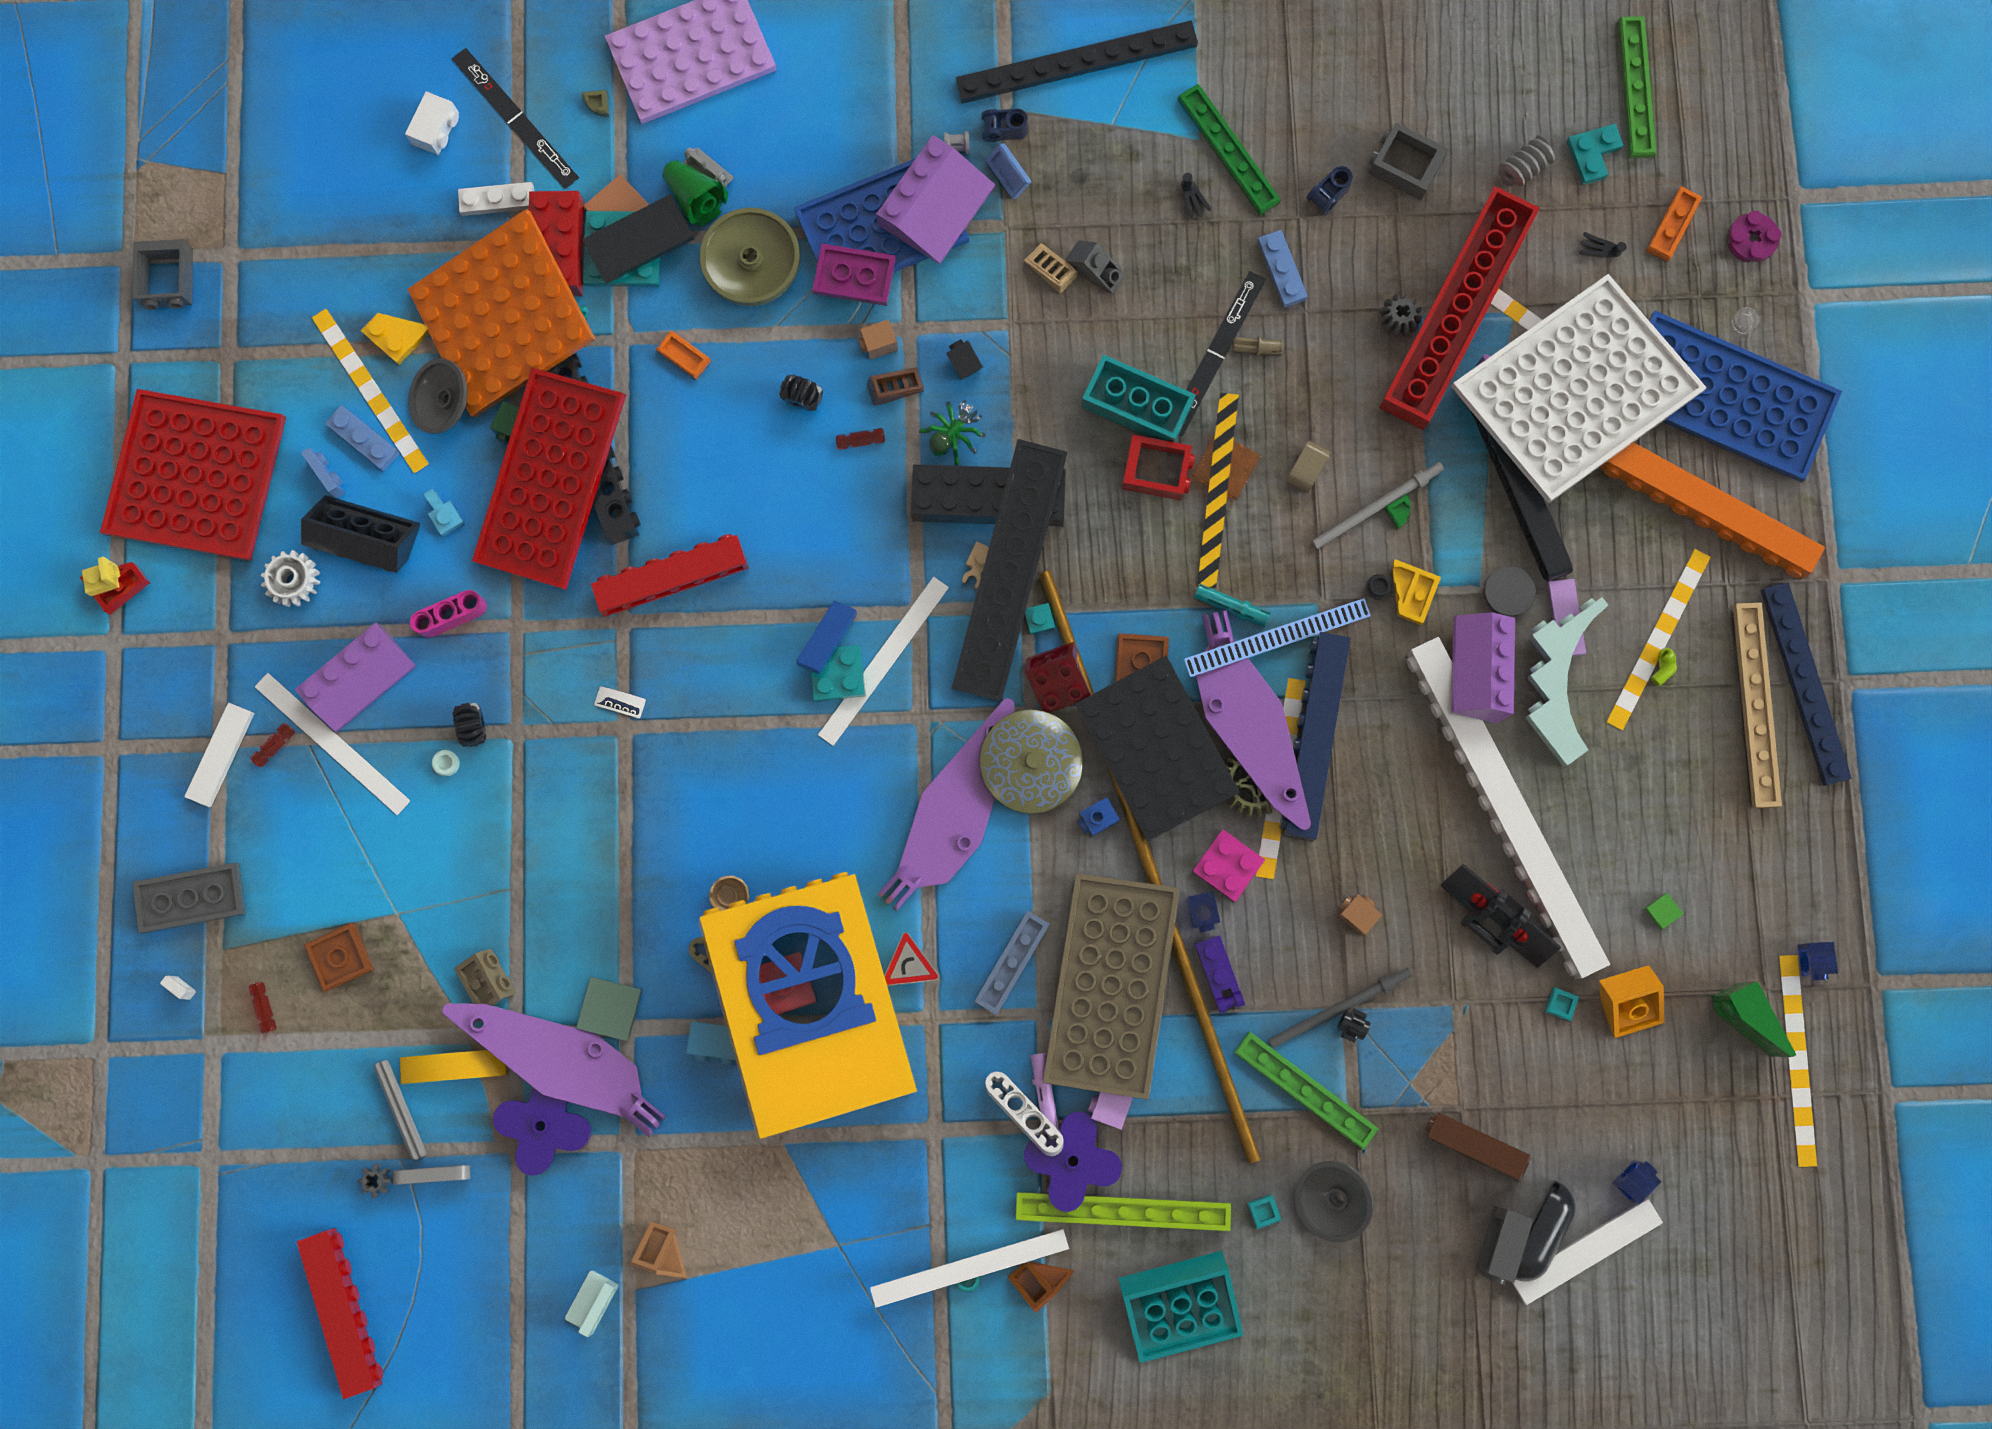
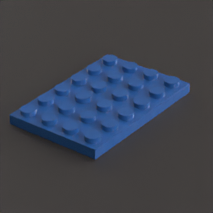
M915 159L794 207L817 264L821 244L895 255L894 272L929 259L878 226L876 215ZM966 230L963 231L951 249L969 242Z

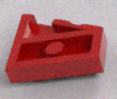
M133 562L122 564L118 567L120 571V577H118L119 588L93 596L103 611L109 615L150 584V581L138 565Z

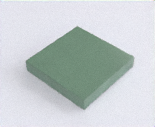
M590 977L576 1028L629 1041L642 990Z

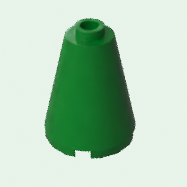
M679 160L671 161L665 165L662 177L691 224L697 223L699 226H704L720 215L722 211L719 208L722 203L726 205L728 201V192L723 184Z

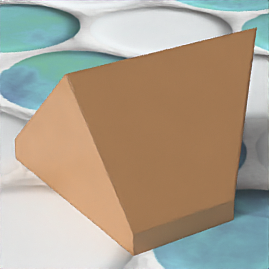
M651 1221L630 1265L658 1275L687 1279L675 1234L676 1230Z

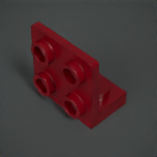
M1074 642L1026 659V676L1044 712L1051 713L1091 696L1077 663L1078 650Z

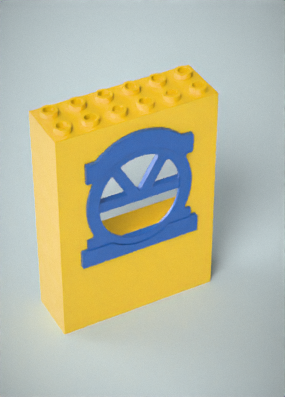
M847 872L833 875L830 881L824 883L822 879H817L806 883L807 886L797 890L796 886L782 889L781 893L777 896L771 897V893L755 897L756 900L752 903L746 904L745 900L729 904L730 907L727 910L720 911L719 907L703 911V915L699 917L700 932L757 1139L917 1092L855 874L848 876ZM791 933L809 934L800 972L772 946L773 942ZM820 940H823L833 949L838 957V962L812 969L818 943ZM763 956H767L787 977L760 983L759 970ZM843 972V988L838 1003L826 1017L813 1023L798 1024L781 1018L769 1007L763 997L767 993Z

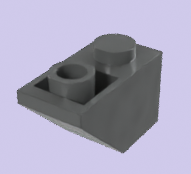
M1078 240L1065 260L1078 271L1077 274L1111 294H1113L1125 275L1124 271L1096 242Z

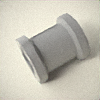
M965 131L964 134L952 135L944 132L945 143L958 152L965 151L966 154H970L968 131Z

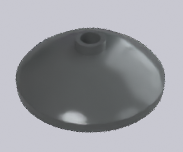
M443 358L433 359L424 364L413 379L409 392V411L416 426L424 432L431 434L444 433L458 422L464 412L468 396L467 383L463 371L456 363Z
M1339 1161L1319 1162L1308 1168L1301 1175L1297 1183L1295 1205L1298 1215L1303 1224L1319 1238L1330 1242H1346L1358 1237L1369 1226L1374 1212L1373 1194L1365 1178L1353 1167ZM1337 1193L1343 1195V1201L1337 1198Z

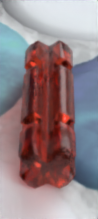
M882 428L873 429V432L865 430L849 433V436H846V434L836 436V445L839 450L848 449V446L854 448L872 445L871 442H875V444L885 442V434Z
M282 723L276 729L278 732L276 734L273 733L259 747L260 751L254 752L250 760L256 766L263 767L269 761L267 758L269 756L272 757L286 743L284 740L286 738L289 740L295 733L290 725Z
M256 982L249 985L250 996L254 997L252 1003L257 1020L260 1019L259 1028L261 1033H270L276 1030L275 1020L271 1019L273 1013L268 995L265 996L264 994L266 992L264 983Z

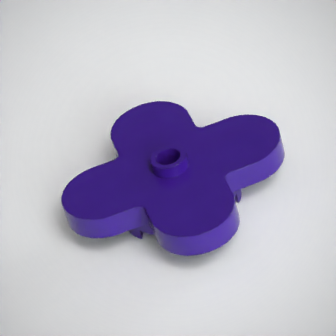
M535 1088L532 1089L528 1103L517 1100L506 1101L497 1107L493 1116L494 1127L501 1135L518 1140L515 1161L518 1168L527 1175L544 1173L552 1165L556 1149L566 1151L582 1149L588 1144L592 1134L590 1123L585 1117L569 1113L566 1110L568 1102L544 1096ZM539 1121L545 1123L543 1131H540L538 1128Z
M1073 1112L1064 1119L1060 1130L1063 1136V1149L1056 1156L1045 1155L1032 1141L1026 1145L1024 1151L1025 1163L1032 1171L1051 1177L1048 1192L1050 1202L1056 1209L1063 1212L1073 1211L1082 1204L1088 1184L1101 1187L1110 1186L1119 1179L1122 1172L1121 1161L1114 1152L1095 1146L1097 1126L1094 1119H1091V1116L1085 1112ZM1045 1137L1047 1140L1046 1147H1049L1051 1145L1054 1148L1057 1147V1139L1051 1140L1048 1137ZM1071 1156H1075L1078 1159V1164L1074 1167L1068 1164V1158Z

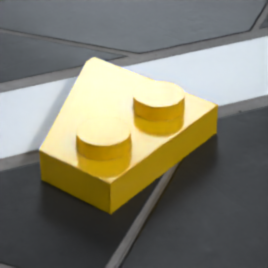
M377 313L361 330L366 337L398 365L429 335L427 325Z

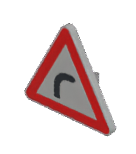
M904 932L884 975L887 986L938 980L939 975L909 933Z

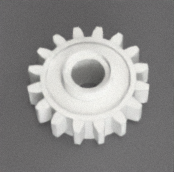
M293 550L290 552V555L282 551L281 556H272V561L264 565L266 567L265 573H261L265 580L261 586L268 589L265 593L266 596L273 598V601L279 605L283 603L286 607H290L292 602L299 607L301 599L309 602L308 594H316L317 592L313 589V586L320 584V581L315 579V576L320 574L317 569H314L315 562L308 560L305 554L301 553L299 555ZM294 574L293 580L287 583V578Z

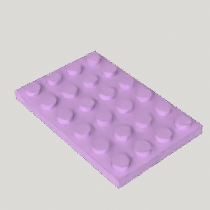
M694 0L605 35L641 124L777 70L748 0Z

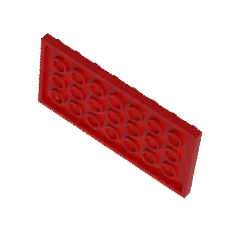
M531 368L472 562L565 590L567 589L626 394Z

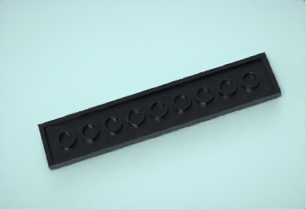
M1021 439L1017 440L952 689L1002 701L1065 465L1067 451Z

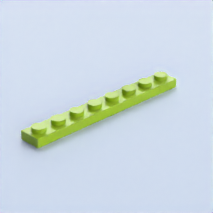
M1017 1192L1016 1220L1230 1231L1231 1203L1085 1195L1082 1204L1077 1209L1063 1212L1052 1205L1048 1193Z

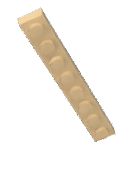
M1737 603L1733 605L1752 808H1778L1782 806L1762 603Z

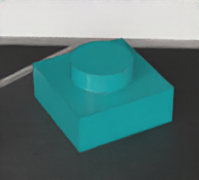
M1049 603L1026 608L1025 617L1030 635L1055 629Z

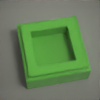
M1664 893L1644 908L1660 930L1666 928L1683 915V912L1668 893Z

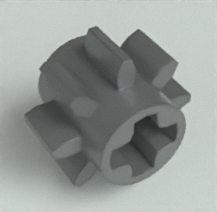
M380 1163L373 1165V1171L369 1168L362 1169L365 1175L362 1179L357 1180L358 1183H362L364 1188L361 1191L362 1194L371 1192L372 1198H377L379 1190L384 1194L390 1192L387 1188L388 1184L393 1182L388 1174L390 1168L380 1170ZM373 1176L379 1177V1179L377 1180L378 1185L376 1186L373 1185V1182L375 1181V1178Z

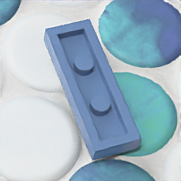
M1282 230L1259 237L1257 243L1283 308L1307 300L1308 295Z
M343 405L325 422L329 428L383 472L400 454L397 449Z

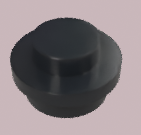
M1373 575L1366 583L1367 594L1375 600L1385 599L1391 593V581L1384 575Z

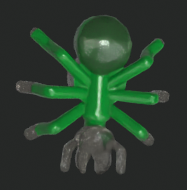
M963 400L958 406V420H955L951 403L948 401L946 402V407L951 423H948L940 413L931 411L930 415L936 419L938 418L944 425L942 427L930 425L928 428L919 429L920 434L929 433L933 430L939 431L931 436L929 441L930 451L935 456H943L949 449L953 448L955 466L960 465L957 447L960 439L965 442L973 454L977 453L970 440L960 432H972L978 437H986L985 433L978 431L975 427H964L965 424L976 423L983 417L981 414L976 417L978 410L970 413L973 409L972 405H967L962 410L966 400Z

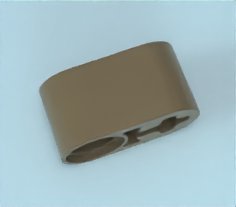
M1309 440L1286 482L1309 493L1331 452Z

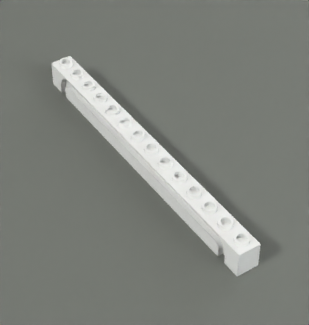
M1437 637L1410 650L1406 654L1408 657L1406 659L1407 665L1411 672H1416L1420 680L1418 685L1421 692L1429 697L1432 703L1430 704V709L1433 715L1441 720L1444 726L1442 727V732L1447 741L1452 742L1456 749L1454 750V755L1459 764H1463L1467 770V781L1471 787L1476 788L1480 795L1478 797L1479 804L1484 811H1488L1492 819L1490 824L1494 832L1500 834L1504 842L1502 844L1504 852L1509 858L1512 857L1516 865L1514 870L1517 877L1524 881L1528 888L1527 896L1533 905H1537L1541 913L1539 914V919L1546 929L1549 928L1553 936L1552 939L1561 946L1558 952H1561L1565 959L1564 967L1570 976H1574L1575 979H1581L1609 966L1610 963L1483 720L1451 713L1452 661L1440 638Z

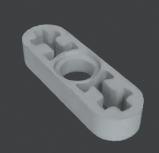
M470 1165L392 1171L393 1185L471 1178Z

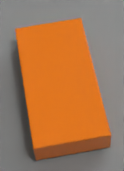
M672 330L656 348L660 355L695 380L700 377L711 363V359Z

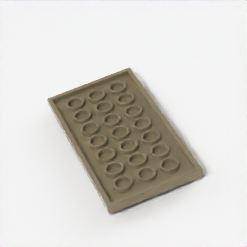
M1076 874L1043 1083L1149 1100L1180 888Z

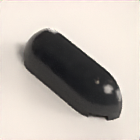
M1554 1180L1531 1226L1515 1280L1523 1282L1534 1281L1546 1273L1574 1218V1198L1569 1189Z

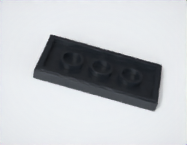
M669 194L582 240L604 282L608 284L694 240V236L672 195Z

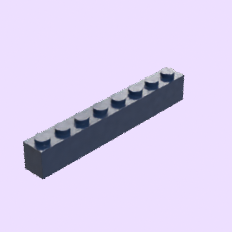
M1320 632L1316 639L1312 638L1309 653L1313 654L1312 663H1308L1305 678L1309 679L1308 688L1303 689L1301 703L1305 704L1304 712L1299 713L1297 728L1301 730L1299 738H1295L1293 744V751L1296 754V763L1311 826L1307 830H1301L1281 815L1279 829H1283L1282 836L1310 842L1317 840L1351 637ZM1292 791L1286 792L1288 798L1295 797Z

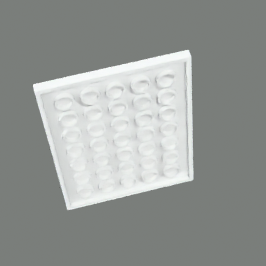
M1609 274L1462 376L1451 386L1548 504L1706 389V386Z

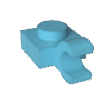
M433 489L424 493L434 509L428 515L443 537L465 524L450 500L443 504L441 498Z

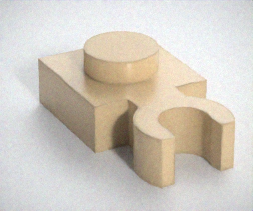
M977 541L966 562V566L971 568V571L966 572L962 578L964 585H966L969 578H975L977 580L974 586L975 590H978L989 549L988 546Z

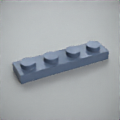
M1029 911L1026 912L975 999V1003L996 1015L999 1013L1050 925L1048 922Z

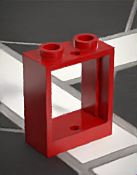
M1132 434L1122 489L1181 501L1183 493L1188 494L1191 479L1186 478L1188 469L1193 470L1195 455L1191 454L1192 446ZM1140 447L1184 455L1178 487L1134 478Z

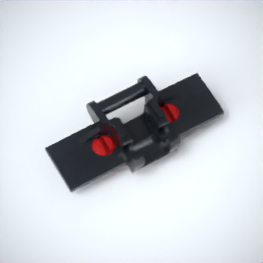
M1462 864L1441 883L1440 886L1470 911L1460 924L1463 927L1467 926L1491 946L1496 955L1510 945L1538 968L1561 949L1558 943L1532 922L1529 918L1531 915L1530 911L1504 889L1498 892L1466 865ZM1488 917L1496 922L1502 929L1498 936L1500 940L1479 922H1483Z

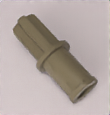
M1258 336L1257 339L1236 337L1233 339L1232 349L1234 352L1255 353L1256 356L1260 354L1282 356L1284 343L1283 340L1262 339L1261 336Z

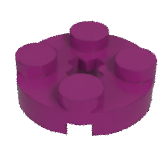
M1751 211L1738 217L1730 226L1727 236L1729 235L1728 247L1731 253L1743 262H1762L1775 252L1782 233L1771 218L1761 214L1759 211ZM1749 233L1756 234L1759 242L1756 240L1751 242L1749 240Z

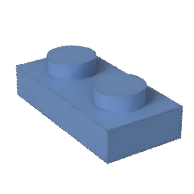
M308 447L301 452L331 495L338 499L345 494L340 486L343 484L342 480L335 471L330 472L326 466L329 462L320 451L315 453Z

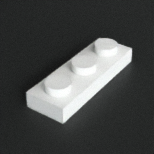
M532 182L458 189L459 212L462 216L529 210V191H534V185Z

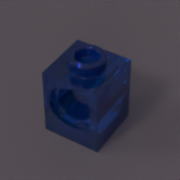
M1214 891L1187 897L1186 902L1192 929L1199 928L1200 933L1215 930L1214 925L1220 923ZM1199 906H1206L1210 910L1208 920H1201L1197 916Z
M1834 942L1798 944L1802 976L1811 975L1812 981L1829 980L1828 974H1838Z
M1634 1160L1612 1183L1630 1202L1640 1205L1662 1181L1656 1176L1658 1172L1647 1161L1643 1163Z

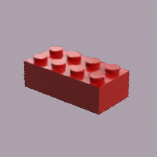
M529 191V211L533 215L573 296H583L584 242L582 239L584 238L585 208L583 205H585V202L580 192Z

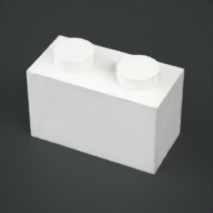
M425 92L405 135L412 145L439 155L441 149L447 145L448 135L452 127H455L458 122L459 112L453 102Z

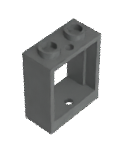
M1395 123L1392 130L1387 129L1380 141V143L1384 144L1381 150L1376 149L1369 161L1372 164L1369 174L1422 200L1449 149ZM1394 139L1432 157L1421 180L1383 162Z
M184 239L134 242L133 299L144 309L156 310L158 307L164 306L179 309L183 308V305H192L193 248ZM179 259V293L149 294L150 260Z
M1494 1206L1476 1268L1483 1271V1277L1505 1285L1506 1280L1515 1282L1533 1223L1532 1218Z

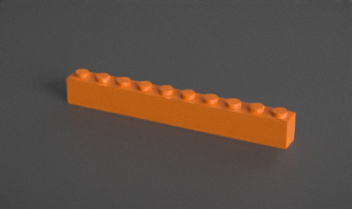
M1634 442L1599 467L1604 470L1607 476L1615 479L1619 478L1626 482L1629 488L1636 491L1641 490L1648 494L1651 500L1672 507L1676 514L1692 518L1698 526L1710 528L1717 532L1720 538L1728 541L1732 540L1739 544L1742 550L1748 553H1755L1763 557L1764 562L1785 569V572L1791 577L1802 579L1811 574L1825 549L1821 544Z

